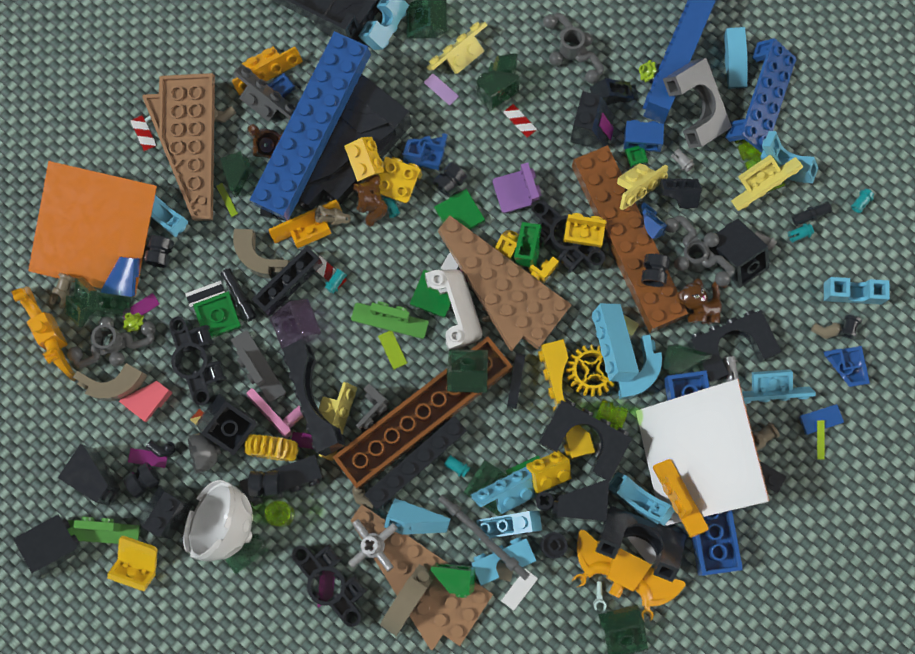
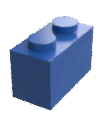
M626 121L623 149L639 145L645 151L660 152L663 146L664 124L656 121Z

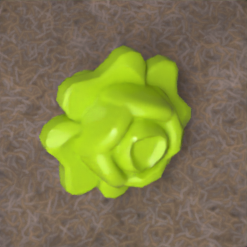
M649 60L647 63L640 65L639 73L642 81L647 83L650 79L655 78L658 71L656 62Z
M127 313L123 329L127 332L140 330L141 325H143L144 316L140 315V313L134 315Z

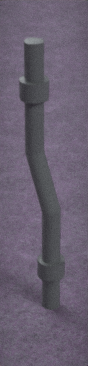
M443 494L439 497L438 501L449 510L448 512L470 528L492 552L506 563L505 566L508 569L514 570L525 581L530 574L519 565L518 560L514 557L511 558L494 543L474 521L461 511L462 508L459 505L453 504Z

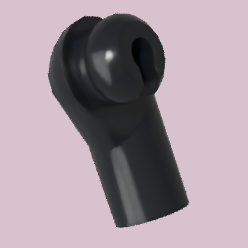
M151 440L146 445V448L157 457L170 456L176 450L173 442L159 446Z

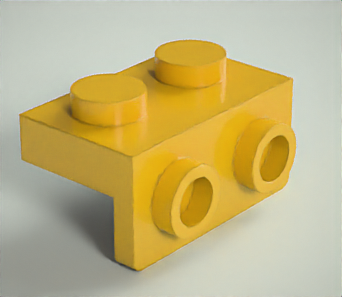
M362 137L344 146L357 181H362L375 174L384 172L383 161L379 157L377 145L372 137Z
M580 213L568 214L563 242L601 248L606 220L599 216H591L590 218L583 217Z
M560 451L553 452L550 455L526 464V468L532 473L533 488L537 493L572 479L570 460Z

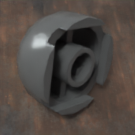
M201 433L188 435L190 456L193 462H195L192 463L195 473H202L213 468L217 462V455L221 454L220 446Z

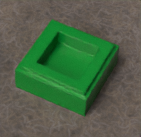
M638 145L625 149L624 152L630 168L635 167L639 163H648L644 148H640Z

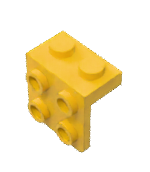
M385 157L383 162L384 172L379 174L380 195L402 203H408L416 181L421 180L423 173L419 169L420 167L415 164L409 163L408 165L396 157Z
M121 536L118 544V559L108 572L107 579L145 592L156 575L158 549L151 544H146L127 536Z

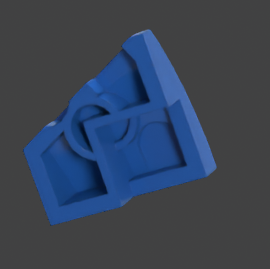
M444 133L442 137L433 139L427 136L422 139L407 140L403 152V163H412L419 167L439 170L448 134Z
M643 202L641 209L647 233L652 239L663 236L667 232L665 231L667 225L655 216L658 213Z
M119 257L103 285L101 293L135 296L136 277H139L140 258Z
M862 346L824 352V356L849 387L870 384Z

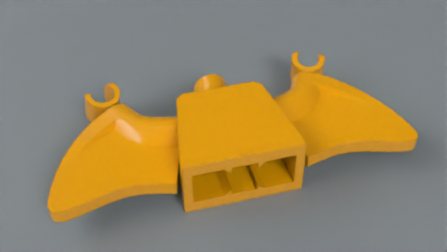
M26 286L11 291L15 302L20 301L31 318L27 321V324L38 345L47 351L42 355L48 364L53 362L67 377L75 381L76 379L73 378L75 373L61 349L67 346L68 343L53 315L41 311L30 287Z
M585 530L579 531L577 557L584 573L577 574L572 578V581L576 578L581 580V584L577 588L583 586L588 577L591 578L595 574L606 575V579L614 582L609 594L620 599L624 588L632 592L635 590L641 596L642 606H644L640 620L643 622L644 614H648L651 622L654 614L650 610V606H659L671 601L685 587V582L682 580L674 579L673 582L653 575L654 569L651 567L652 564L621 548L615 559L595 552L598 541Z

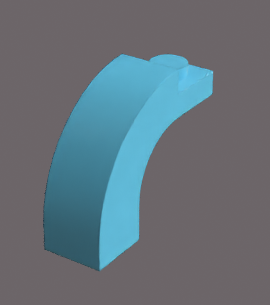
M769 131L762 143L763 152L760 157L761 160L771 155L780 168L796 157L802 163L803 168L797 174L787 179L802 183H813L818 171L815 157L799 156L790 153L781 145L777 132Z
M155 195L151 218L176 237L185 230L188 221Z
M644 335L640 339L644 360L642 370L630 382L616 381L619 400L630 399L642 394L655 382L660 373L662 353H653V351H656L655 341L651 340L650 335Z
M616 472L609 482L610 492L656 524L660 523L665 526L675 512L672 505L652 496L626 475Z

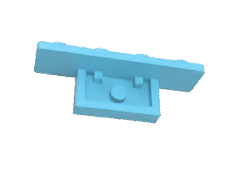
M789 369L752 372V391H742L744 403L748 404L751 401L769 402L771 399H778L780 401H788L790 398L809 399L811 396H816V392L809 386L793 388V371Z
M524 467L471 494V497L480 507L495 500L498 511L503 514L535 497L532 473Z

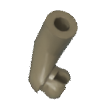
M232 106L224 112L217 111L215 108L214 121L224 123L237 112Z
M835 322L827 327L814 323L810 331L825 339H829L840 334L841 326Z
M354 486L352 494L355 502L373 509V505L364 495L366 493L364 486L361 489H356Z

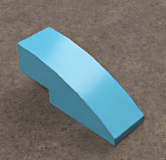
M745 27L726 28L724 33L726 51L724 59L728 89L746 88L747 43Z

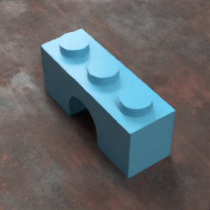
M380 0L376 7L383 15L382 23L367 21L359 34V37L373 50H383L388 45L391 35L397 30V25L406 15L409 4L405 0Z
M830 277L824 282V301L882 305L890 299L889 280L869 279L866 282L855 283L850 282V278Z
M521 537L510 541L511 545L506 548L503 545L499 546L511 558L514 557L518 560L521 567L536 561L527 539L522 540ZM494 552L488 556H485V553L474 557L475 562L471 564L475 567V573L481 586L500 578L496 570V565L500 558Z

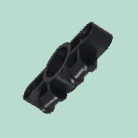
M543 200L533 202L531 217L538 224H541L539 244L542 249L550 242L551 247L560 253L557 260L569 269V273H572L581 263H584L591 270H599L603 266L605 254L598 247L575 243L573 246H563L562 242L555 239L554 231L559 230L561 225L566 224L568 215L561 216ZM542 208L544 212L538 214L535 212V209ZM594 256L598 257L601 262L594 263L591 258Z
M179 316L174 317L169 323L176 347L171 358L172 369L179 377L186 379L193 402L199 406L209 407L215 399L212 386L227 380L221 368L222 362H213L212 355L207 350V348L215 345V341L212 340L209 332L210 326L204 325L193 329L192 324L188 320ZM183 322V328L178 331V325ZM199 349L203 360L202 367L199 371H194L192 375H186L183 371V363H181L185 353ZM206 393L207 399L202 403L201 396Z
M332 544L327 545L316 555L306 546L295 547L292 551V559L308 578L307 592L309 597L319 605H330L345 625L355 627L360 624L363 615L355 602L368 591V588L363 587L358 581L356 574L347 581L342 571L335 568L343 558L335 553L332 549ZM301 549H304L307 553L303 561L299 560L297 556ZM323 571L334 572L335 578L341 581L340 593H336L331 601L321 600L317 591L314 592V581L323 575ZM351 611L358 615L355 623H351L348 620V614Z

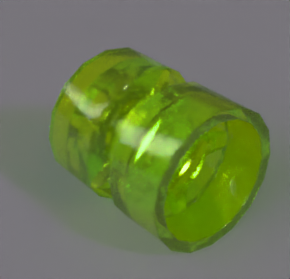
M602 399L595 418L598 420L603 418L611 423L610 426L616 430L618 428L622 429L629 408L619 404L615 407L613 402Z
M275 500L266 507L265 518L270 525L287 527L294 521L295 511L289 503Z

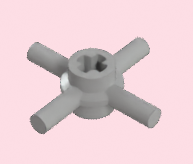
M359 519L354 521L353 526L363 538L361 542L362 550L348 562L349 565L354 568L366 556L370 558L377 557L386 571H391L394 566L383 553L385 549L384 541L398 529L397 526L392 523L380 534H369Z

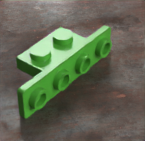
M380 301L377 304L372 303L371 306L355 303L351 321L420 339L425 338L429 324L428 320L410 316V312L406 308L396 306V308L388 307L389 304Z
M82 517V521L67 520L71 527L67 529L71 536L75 534L78 541L119 544L121 536H127L139 541L140 525L114 523V519L102 518L101 522H95L93 517Z

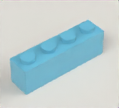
M600 303L592 312V320L595 323L596 336L599 339L601 355L605 362V371L608 374L609 381L630 382L639 373L621 304Z

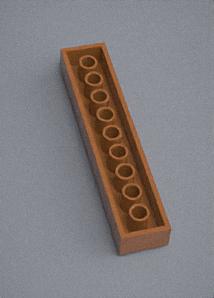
M607 145L573 159L572 169L594 216H599L606 220L604 237L649 333L683 320L688 315L684 304L678 300V291L668 270L665 271L668 274L665 287H651L641 283L642 271L646 270L643 267L645 255L660 253L653 239L646 231L644 220L636 203L625 210L620 209L623 193L627 189L617 184L618 177L622 174L609 146Z
M489 336L339 451L333 456V459L356 489H361L512 371L513 366Z

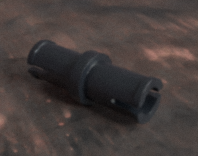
M828 201L815 207H807L805 211L792 215V222L797 227L810 220L812 222L816 221L818 217L832 213V207Z

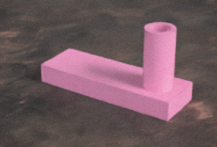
M253 388L246 393L248 399L285 439L292 435L290 428L304 417L300 411V406H298L281 420Z

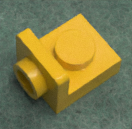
M506 230L501 234L495 249L511 260L516 250L519 234L512 230Z
M554 257L550 261L545 260L540 267L541 270L532 264L529 268L530 275L544 283L558 267L559 261Z

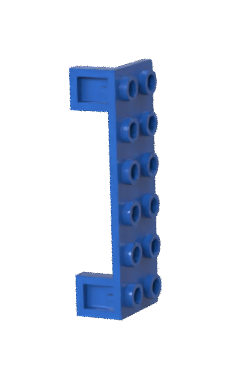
M775 38L757 42L752 59L756 62L764 60L746 118L732 121L730 123L732 127L728 129L725 137L729 141L745 139L761 153L763 152V140L767 137L769 131L774 130L796 62V57Z

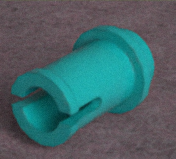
M866 188L859 192V197L851 205L852 210L857 213H862V210L869 201L874 199V193Z
M382 196L383 201L388 206L389 218L397 217L396 214L399 216L401 213L395 200Z
M804 223L802 227L788 231V237L796 234V236L789 238L794 243L805 237L810 238L814 234V229L810 223Z
M336 269L329 282L325 283L326 286L324 288L332 294L338 292V287L347 275L343 271Z
M452 455L448 457L444 464L445 467L459 474L458 477H465L470 470L467 463L460 462Z

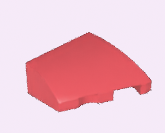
M155 381L122 398L119 402L143 421L147 422L157 408H161L173 392L160 382Z

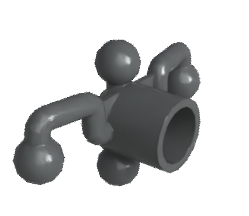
M562 13L546 15L543 19V24L546 28H554L558 20L565 26V29L560 32V52L555 51L550 54V63L553 66H558L563 62V58L568 60L576 59L579 62H585L590 59L597 70H588L585 74V79L589 84H595L599 80V76L603 74L604 67L596 54L592 51H587L585 48L593 42L592 35L589 32H582L580 29L573 27L572 23ZM573 42L577 46L571 47L568 46L566 43Z
M680 215L675 218L666 219L664 222L667 225L665 231L668 233L675 232L680 223L689 233L683 239V245L685 246L684 256H679L675 259L674 267L678 271L688 269L692 272H701L719 263L726 272H718L715 276V282L719 286L728 285L731 277L734 275V267L724 257L714 255L708 248L717 246L719 243L718 235L710 232L705 235L704 241H700L696 237V229L684 216ZM698 252L703 254V257L694 259L690 257V254Z
M103 317L99 321V326L93 330L91 335L93 342L91 346L92 356L81 360L83 352L79 347H71L67 352V356L77 368H84L96 363L100 356L111 353L109 357L111 365L121 366L125 361V357L119 350L125 347L137 349L152 344L155 339L156 327L150 321L144 322L140 328L141 333L147 338L133 342L129 333H120L113 328L114 321L111 317ZM113 334L110 344L104 345L105 337Z

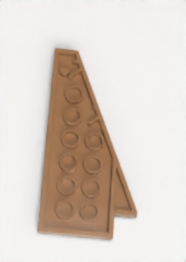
M213 73L159 76V94H145L142 96L192 219L194 221L213 220L215 75Z
M449 216L438 229V233L509 350L513 351L522 338L536 349H539L569 310L571 304L453 217Z
M362 504L350 520L353 524L354 521L359 519L369 534H380L386 529L384 528L386 520ZM394 532L384 541L385 549L383 551L394 568L387 572L378 558H374L396 595L399 594L419 564L431 571V566L435 563L448 564L408 535H402ZM435 576L412 611L410 618L432 651L442 635L460 646L493 594L474 582V592L466 598H459L455 594L449 593Z

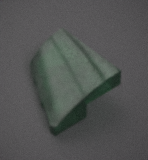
M258 533L253 534L248 543H244L237 553L225 560L235 575H237L252 562H255L268 552L270 548Z

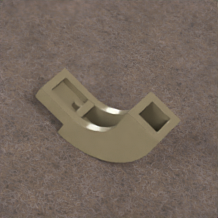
M234 229L233 243L236 254L252 273L271 279L272 272L278 274L289 263L288 260L260 257L256 253V234L253 229Z
M126 363L119 375L109 382H96L78 371L73 378L78 380L77 385L86 389L85 394L102 401H117L137 391L148 375Z
M419 564L395 598L380 626L397 636L434 580L435 575Z

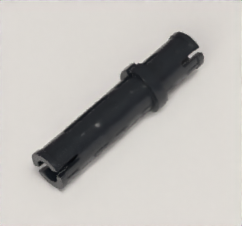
M231 268L223 270L220 275L235 299L236 307L240 309L246 322L254 320L257 315L251 307L249 297H246Z

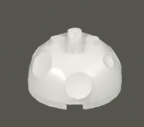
M216 480L208 484L196 498L200 502L195 511H189L183 535L184 549L191 554L190 557L201 561L224 560L237 553L244 543H248L251 540L252 507L248 498L234 485L222 480Z

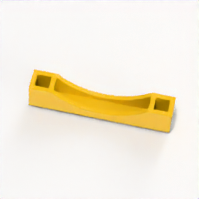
M564 339L542 344L540 351H538L539 360L544 362L545 365L543 370L545 381L549 380L551 387L548 388L549 397L554 399L555 402L553 411L560 400L564 401L562 376L569 358ZM576 425L567 432L564 438L566 444L563 445L565 455L569 456L570 460L594 454V447L588 431L580 425Z

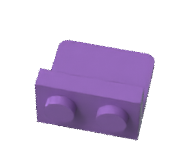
M528 163L521 164L520 171L493 179V186L502 213L530 207L533 202L539 200V196H541L540 187L535 185V172L533 168L529 167Z

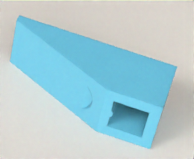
M395 498L387 514L384 528L394 523L398 528L395 532L402 535L446 533L450 518Z
M527 511L476 520L477 525L490 538L542 531L540 511Z

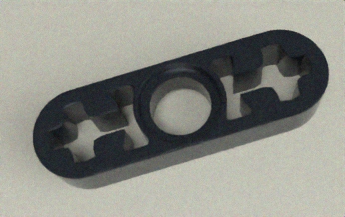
M516 353L507 408H517L526 354Z

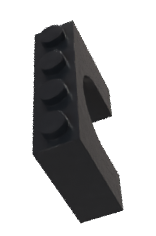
M755 310L748 311L743 314V318H731L726 321V325L720 327L717 324L710 327L707 333L703 334L701 331L691 336L692 339H690L688 345L700 371H707L709 384L728 375L718 351L720 339L725 335L738 334L746 338L751 344L759 363L782 352L762 310L757 312Z
M565 399V401L560 400L537 443L553 452H557L567 432L572 427L587 425L593 428L599 435L601 448L590 472L604 480L611 481L632 440L628 436L629 433L621 428L617 430L612 428L609 421L600 418V420L594 418V414L584 408L582 411L575 407L576 404L568 399Z
M610 505L607 512V521L603 522L595 552L615 559L623 538H641L648 542L656 553L653 575L673 582L680 569L686 535Z

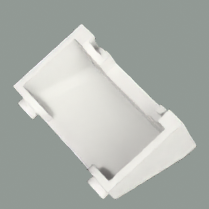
M457 269L433 270L425 273L428 288L438 290L440 294L448 292L458 325L452 326L446 331L445 343L448 351L478 342L482 337V329L463 272Z

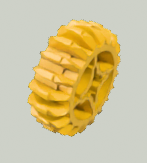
M590 345L589 350L586 346H583V353L576 349V355L571 354L570 356L573 361L567 362V365L572 367L566 369V373L572 374L567 377V380L574 379L570 386L578 385L576 392L578 393L583 389V396H586L588 391H590L591 397H594L595 391L601 396V389L607 393L609 391L608 386L613 387L615 385L612 381H609L608 374L606 377L600 370V364L602 361L604 362L600 346L597 347V350H594V345ZM589 356L597 357L594 362L581 360ZM577 364L581 366L585 373L582 380H580L577 374ZM596 364H598L595 368L596 374H590V376L587 378L589 370ZM591 379H596L598 381L601 380L603 382L599 385L587 384L588 381Z
M251 434L247 437L244 444V452L247 455L259 458L294 461L298 454V444L295 441L280 437Z

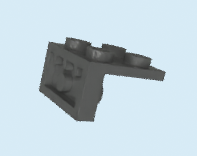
M370 384L364 388L367 393L365 397L374 407L356 425L362 432L375 424L374 420L378 416L382 417L389 410L388 401Z

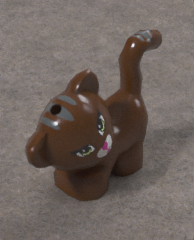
M700 278L695 279L693 283L686 285L683 290L677 293L678 300L686 308L694 310V313L688 316V323L702 322V324L706 325L720 323L722 304L720 301L719 285L715 281L711 285L712 298L709 300Z

